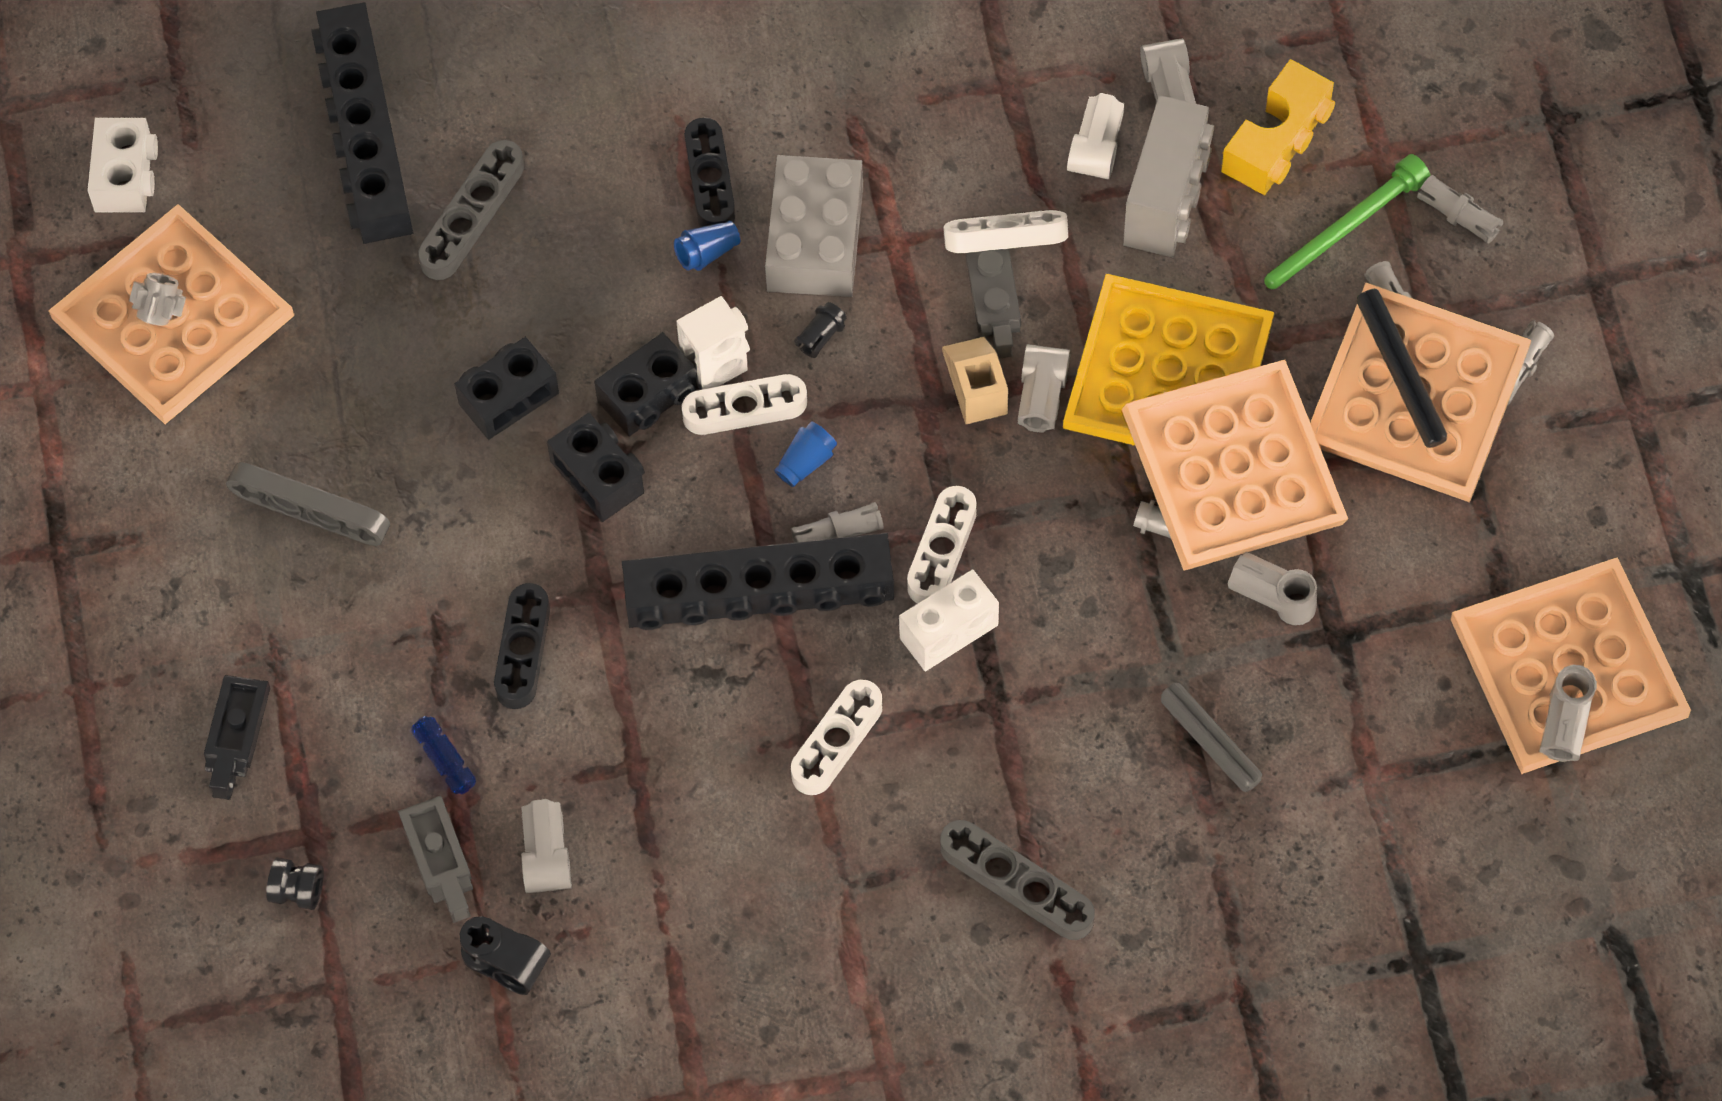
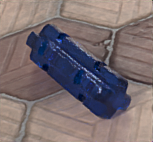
M423 716L418 719L411 727L412 734L419 744L424 742L423 750L440 775L447 776L445 782L454 794L461 795L467 793L476 784L475 776L468 767L463 768L464 760L446 734L440 735L442 728L435 718Z

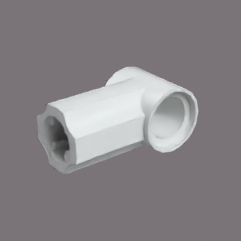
M1100 93L1097 96L1089 97L1080 132L1073 137L1067 171L1110 179L1117 151L1116 138L1124 113V104L1119 102L1115 96Z

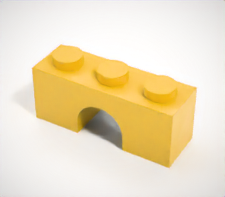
M1290 59L1269 87L1266 112L1281 120L1283 124L1274 128H1263L1246 119L1224 148L1221 172L1264 196L1274 183L1281 184L1290 170V160L1295 153L1302 154L1310 144L1314 127L1318 122L1324 124L1330 117L1335 106V101L1331 100L1334 82Z

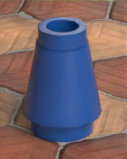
M732 221L684 230L681 233V237L674 240V250L684 269L691 270L695 268L696 270H701L734 246L739 245L740 234Z
M811 421L806 428L800 427L774 471L785 483L795 487L798 482H801L833 456L832 450L837 446V442L825 429Z

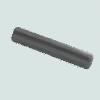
M1173 683L1162 692L1161 703L1242 791L1248 792L1260 783L1261 771L1180 683Z

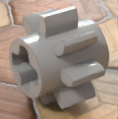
M160 273L147 274L143 283L134 281L129 301L133 303V309H138L136 316L146 323L160 326L167 325L172 315L181 317L186 297L182 295L183 290L177 289L179 282L173 277Z

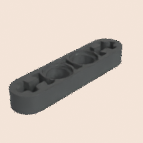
M500 140L492 143L486 149L422 242L418 250V258L421 270L428 278L444 280L456 272L521 177L524 170L522 151L516 143ZM507 157H511L512 164L505 162L498 171L497 159L504 161ZM497 171H498L499 180H498L497 177H495ZM480 186H487L494 190L493 196L486 201H477L471 197V194ZM459 218L468 219L472 222L471 228L464 233H454L449 229V226L454 220ZM444 240L448 243V245L446 246V248H445ZM445 249L446 261L438 259L435 264L431 263L430 256L439 257Z
M239 462L235 464L226 482L227 488L233 494L246 501L368 545H381L390 527L388 518L377 510L248 463Z
M956 820L943 828L940 837V851L943 858L949 864L1061 937L1068 940H1079L1085 938L1092 931L1095 909L1092 902L1086 896L971 822ZM963 836L969 837L970 849L980 854L977 864H973L974 852L963 846L957 851L954 850L951 838L960 840ZM993 858H1003L1010 863L1011 870L1004 877H993L985 869L987 862ZM1039 882L1048 888L1049 895L1043 901L1032 902L1024 896V887L1029 883ZM1058 895L1061 896L1060 907L1069 913H1074L1077 909L1082 911L1083 923L1075 920L1071 925L1066 923V913L1056 905L1052 914L1048 912L1053 908Z

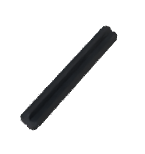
M1374 288L1357 296L1359 309L1424 445L1427 448L1441 445L1447 440V432L1379 290Z

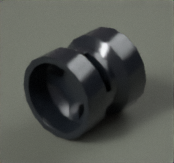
M276 857L268 876L267 901L284 904L290 899L292 902H296L299 908L314 910L317 907L322 891L323 866L307 863L304 866L295 867L292 860Z

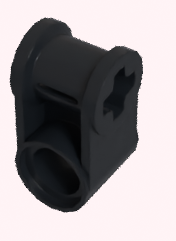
M484 916L473 917L467 920L459 933L462 946L461 955L465 965L471 970L497 981L508 990L521 995H528L551 955L550 950L540 941L528 935L517 933ZM483 941H489V945L483 943ZM473 944L479 945V947L475 948L473 947Z

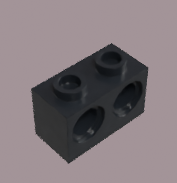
M663 332L594 380L597 402L629 437L639 429L645 430L651 427L664 411L674 404L681 405L686 396L697 389L695 366ZM663 372L674 373V375L669 378L658 377V375ZM631 396L640 398L638 401L633 403H627L623 401L625 398Z
M526 336L515 344L510 343L503 346L495 354V357L480 367L468 369L462 374L459 381L454 383L458 404L488 440L559 394L556 372ZM519 371L530 372L523 377L514 376ZM485 394L495 395L492 399L489 400L478 399L479 397Z
M587 413L549 439L547 446L550 462L596 516L604 522L644 494L642 475L645 474V471L633 453L625 454L617 445L619 442L611 427L605 422L599 424L590 413ZM585 446L595 448L589 453L578 452L580 448ZM613 476L621 478L619 482L613 484L603 482L605 479Z

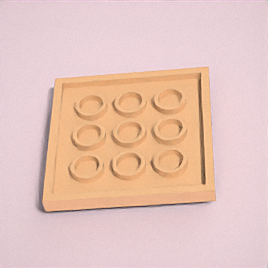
M179 204L49 310L51 318L164 424L168 423L294 317L293 309L286 301ZM149 273H160L175 278L179 282L177 289L183 290L182 295L186 297L182 316L172 315L167 325H153L140 320L136 316L138 309H133V303L129 301L134 281L143 283Z
M1365 283L1362 293L1374 288L1379 290L1447 432V440L1433 448H1427L1424 445L1357 304L1310 422L1320 449L1470 502L1530 348L1531 340Z
M1285 360L1126 403L1122 409L1184 571L1343 525L1348 520Z
M1618 557L1452 612L1451 622L1521 774L1559 762L1549 759L1548 756L1539 752L1550 705V693L1559 672L1564 667L1570 665L1584 666L1594 674L1597 681V689L1592 698L1580 754L1689 717L1691 709ZM1567 685L1562 687L1564 692L1572 698L1584 696L1582 691L1576 686Z

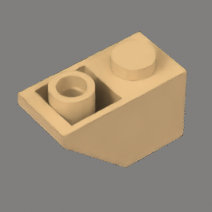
M980 337L943 346L942 352L965 424L1007 415L1008 387L997 353L986 338Z

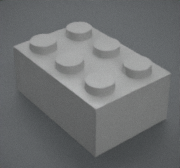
M1159 95L1126 202L1123 246L1173 258L1177 243L1185 244L1191 223V218H1189L1191 207L1196 208L1201 190V183H1199L1201 173H1206L1212 152L1210 144L1214 125L1207 124L1209 107Z
M777 155L765 263L767 292L841 297L853 296L863 193L862 160Z

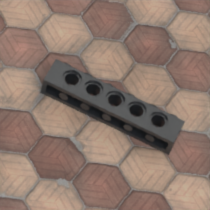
M362 2L316 11L319 28L311 29L316 54H325L326 62L320 63L318 66L323 89L329 87L332 89L333 97L326 98L325 101L330 123L338 122L340 132L332 134L337 159L346 158L347 167L341 168L339 171L344 194L353 193L354 203L346 204L351 229L360 228L363 244L414 234L366 3ZM345 52H351V53L346 54V55H340V54L345 53ZM353 86H358V88H356V89H352V90H349V89H348V88L353 87ZM359 121H367V122H365V123H363V124H359V125H356V124H355L356 122H359ZM366 156H374L368 160H361ZM374 191H380V192H381L380 194L373 195V196L368 195L369 193L374 192Z
M888 533L622 561L629 628L639 627L643 630H654L662 627L664 624L682 622L686 625H700L710 619L720 618L740 621L757 614L772 613L776 616H787L795 613L797 610L816 608L819 611H832L843 605L852 604L872 607L881 605L885 601L894 600V579ZM844 571H851L857 574L852 579H842L837 575ZM799 576H809L813 579L806 584H799L793 581ZM757 580L769 583L766 587L760 589L749 586V584ZM712 585L724 587L718 593H708L705 591L707 587ZM666 590H676L680 592L677 596L673 598H665L661 596V594Z

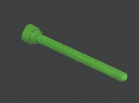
M1409 154L1395 165L1396 170L1392 172V179L1268 273L1264 279L1266 287L1269 289L1280 287L1401 192L1418 191L1431 176L1424 162L1414 154Z

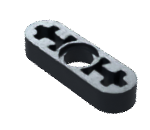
M697 118L687 125L684 136L698 223L701 227L728 221L734 223L735 205L722 128L711 118ZM707 134L710 153L702 154L699 135ZM709 167L716 168L722 173L717 181L710 183L700 180L698 174L703 169ZM718 195L721 215L713 216L710 197Z
M533 583L517 586L511 592L507 605L494 677V687L499 702L510 709H521L529 705L533 701L537 690L550 616V605L546 591L541 586ZM528 599H535L536 606L531 609L530 625L524 623L522 606L527 604ZM518 637H528L535 642V646L530 653L517 655L510 650L512 641ZM515 667L521 669L520 677L523 687H519L517 693L511 694L509 693L508 686L513 683Z

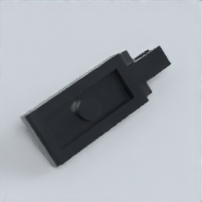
M225 675L223 678L204 750L206 760L205 771L212 772L209 788L212 789L213 798L231 800L236 776L246 777L248 768L251 767L270 692L269 681Z

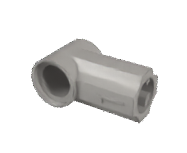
M1184 39L1141 45L1140 56L1143 74L1146 82H1151L1156 103L1159 95L1196 104L1189 79V57Z
M1032 344L1026 345L1021 380L1024 385L1018 414V424L1026 427L1028 431L1044 433L1046 430L1055 429L1061 388H1065L1067 381L1070 350Z
M1248 552L1240 555L1228 580L1229 589L1276 610L1279 617L1287 624L1303 625L1314 617L1317 606V585L1311 574L1300 569L1287 571ZM1300 594L1306 598L1294 601L1290 600L1288 596Z
M1581 665L1564 667L1555 680L1550 693V705L1539 752L1548 756L1549 759L1566 762L1578 761L1580 758L1591 702L1597 689L1595 676L1588 668ZM1567 685L1576 686L1582 691L1584 696L1572 698L1564 692L1562 687Z
M548 799L531 801L530 804L521 807L525 852H522L521 856L525 892L536 893L572 889L568 848L564 846V825L561 805L559 802H552Z

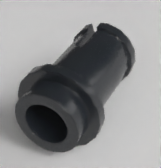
M827 302L824 306L820 305L815 309L816 316L794 340L795 345L798 347L802 343L804 344L800 350L811 358H816L819 355L820 350L836 331L842 332L845 328L846 314L831 302Z

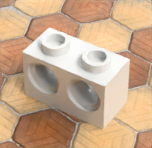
M95 118L88 193L95 212H146L147 196H153L155 186L154 173L149 171L150 160H156L158 155L156 134H150L146 118ZM132 145L129 148L121 149L124 146ZM129 181L124 185H117L120 182Z
M722 296L676 320L679 349L695 366L697 386L700 390L719 387L748 370L746 353L750 351V348L745 338V331L748 330L746 320L737 307L730 309Z
M972 569L899 615L900 640L923 670L927 671L997 627L999 602Z

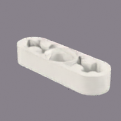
M1047 210L953 220L944 225L945 248L954 253H969L1060 243L1068 238L1067 214L1061 211Z
M790 374L697 390L687 395L682 403L683 422L685 427L692 433L706 435L796 418L806 409L807 390L804 382L799 377ZM790 391V394L793 396V402L785 403L782 392ZM768 393V401H770V407L768 408L764 407L763 394ZM742 396L751 397L757 402L755 409L748 413H740L732 405L737 398ZM725 401L726 415L721 416L719 402ZM705 406L707 418L699 419L696 408Z
M948 487L938 496L907 577L908 594L917 604L952 581L976 519V498L965 487ZM956 502H961L964 504V510H959L957 513L954 527L948 524L950 520V507H954ZM938 537H946L953 541L955 547L950 553L940 555L934 553L929 545ZM931 565L936 568L935 585H930L928 590H923L920 588V582H924L927 579Z
M868 680L853 681L845 687L792 760V782L798 791L807 795H817L824 792L833 782L881 715L882 694L877 685ZM865 696L870 697V708L864 705L860 707L855 714L854 723L849 718L854 712L853 698L862 700ZM832 728H842L849 733L850 738L845 745L833 747L825 742L824 735ZM820 751L825 756L819 765L820 777L812 775L809 779L804 778L803 767L807 769L813 768L819 760Z

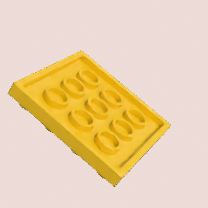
M1106 274L1063 420V429L1135 445L1122 412L1126 403L1260 367L1272 327L1274 312Z

